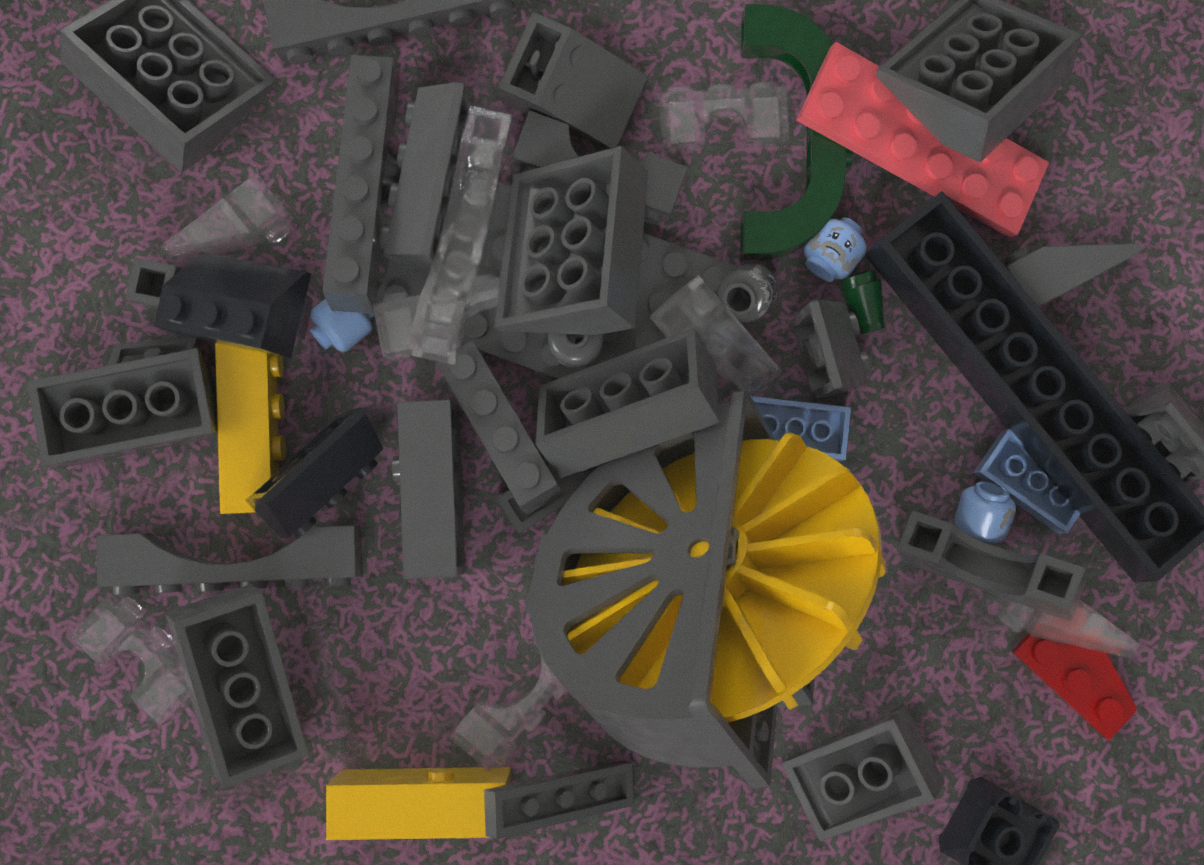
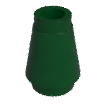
M875 270L860 272L842 279L844 288L840 291L850 311H853L856 315L860 333L865 334L885 328L881 278H876Z

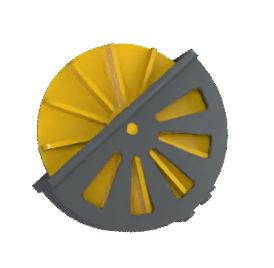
M742 390L732 392L730 402L719 404L720 423L674 438L663 444L634 452L623 458H617L600 464L582 482L559 512L548 534L542 535L539 551L534 560V573L530 591L526 595L525 610L531 616L535 640L546 665L558 681L613 739L633 752L666 764L686 767L733 766L751 788H768L771 785L777 707H788L789 710H792L799 705L813 704L815 677L827 668L842 652L844 647L852 650L858 649L863 640L857 629L868 611L875 594L878 579L886 572V561L882 556L881 532L873 505L860 482L851 471L827 454L806 446L800 435L788 432L780 440H776L748 391Z

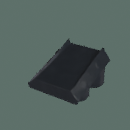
M979 777L970 780L946 828L938 838L940 852L956 860L961 865H1039L1060 824L1057 819L989 780Z

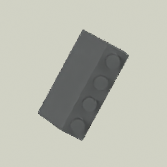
M453 82L420 87L417 91L416 101L410 100L408 103L405 120L406 126H410L407 142L402 141L400 143L397 155V166L402 167L399 183L393 182L389 193L388 205L389 208H393L390 224H384L380 237V249L385 250L384 255L390 263L440 272L473 112L465 84Z
M198 348L27 381L41 465L45 467L65 468L218 437L217 388Z

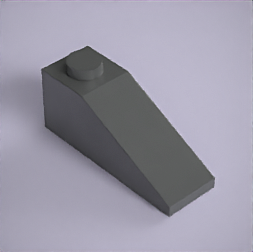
M1139 243L1043 246L1030 253L1026 246L1004 258V261L1007 264L1006 268L1040 307L1143 250Z

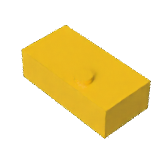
M511 767L342 769L326 785V840L490 838L486 836L484 790L511 784Z

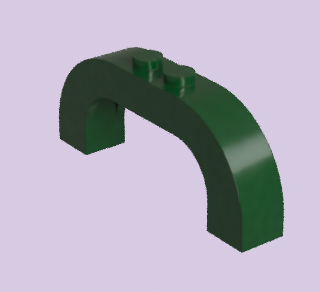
M745 4L741 17V58H771L786 63L800 76L807 98L828 50L833 43L813 21L793 10L775 5ZM806 126V187L804 194L795 204L783 210L770 212L744 211L740 219V260L775 259L791 254L805 246L806 242L817 234L834 214L843 193L846 168H851L853 151Z

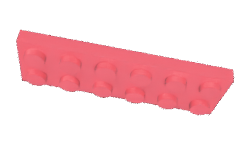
M835 42L828 50L796 121L934 197L943 191L959 211L1006 237L1012 238L1017 236L1049 162L1007 138L981 163L944 146L876 77L877 69L880 66Z

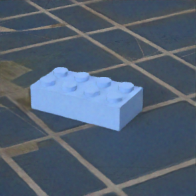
M751 396L776 440H780L783 435L791 432L800 435L806 446L817 449L837 461L846 460L851 407Z
M1010 429L1001 431L973 474L982 481L995 483L1006 488L1010 492L1009 497L1013 499L1015 504L1058 534L1068 533L1080 513L1071 507L1069 500L1062 496L1057 490L1058 487L1052 484L1048 476L1033 461L1021 446L1023 444Z

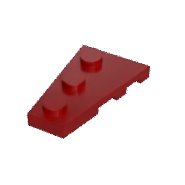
M1079 604L1077 605L1072 622L1046 613L1011 651L1101 736L1109 741L1138 710Z

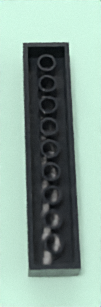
M943 191L881 238L865 254L869 262L1005 427L1010 429L1023 444L1021 446L1048 476L1052 484L1058 487L1057 490L1062 496L1069 500L1071 507L1080 513V518L1134 583L1159 581L1204 542V505Z

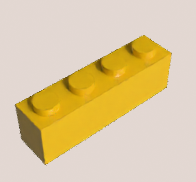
M215 343L220 514L256 513L245 500L279 470V461H284L286 457L285 438L283 435L278 436V419H283L285 414L284 397L281 393L277 394V377H282L283 357Z

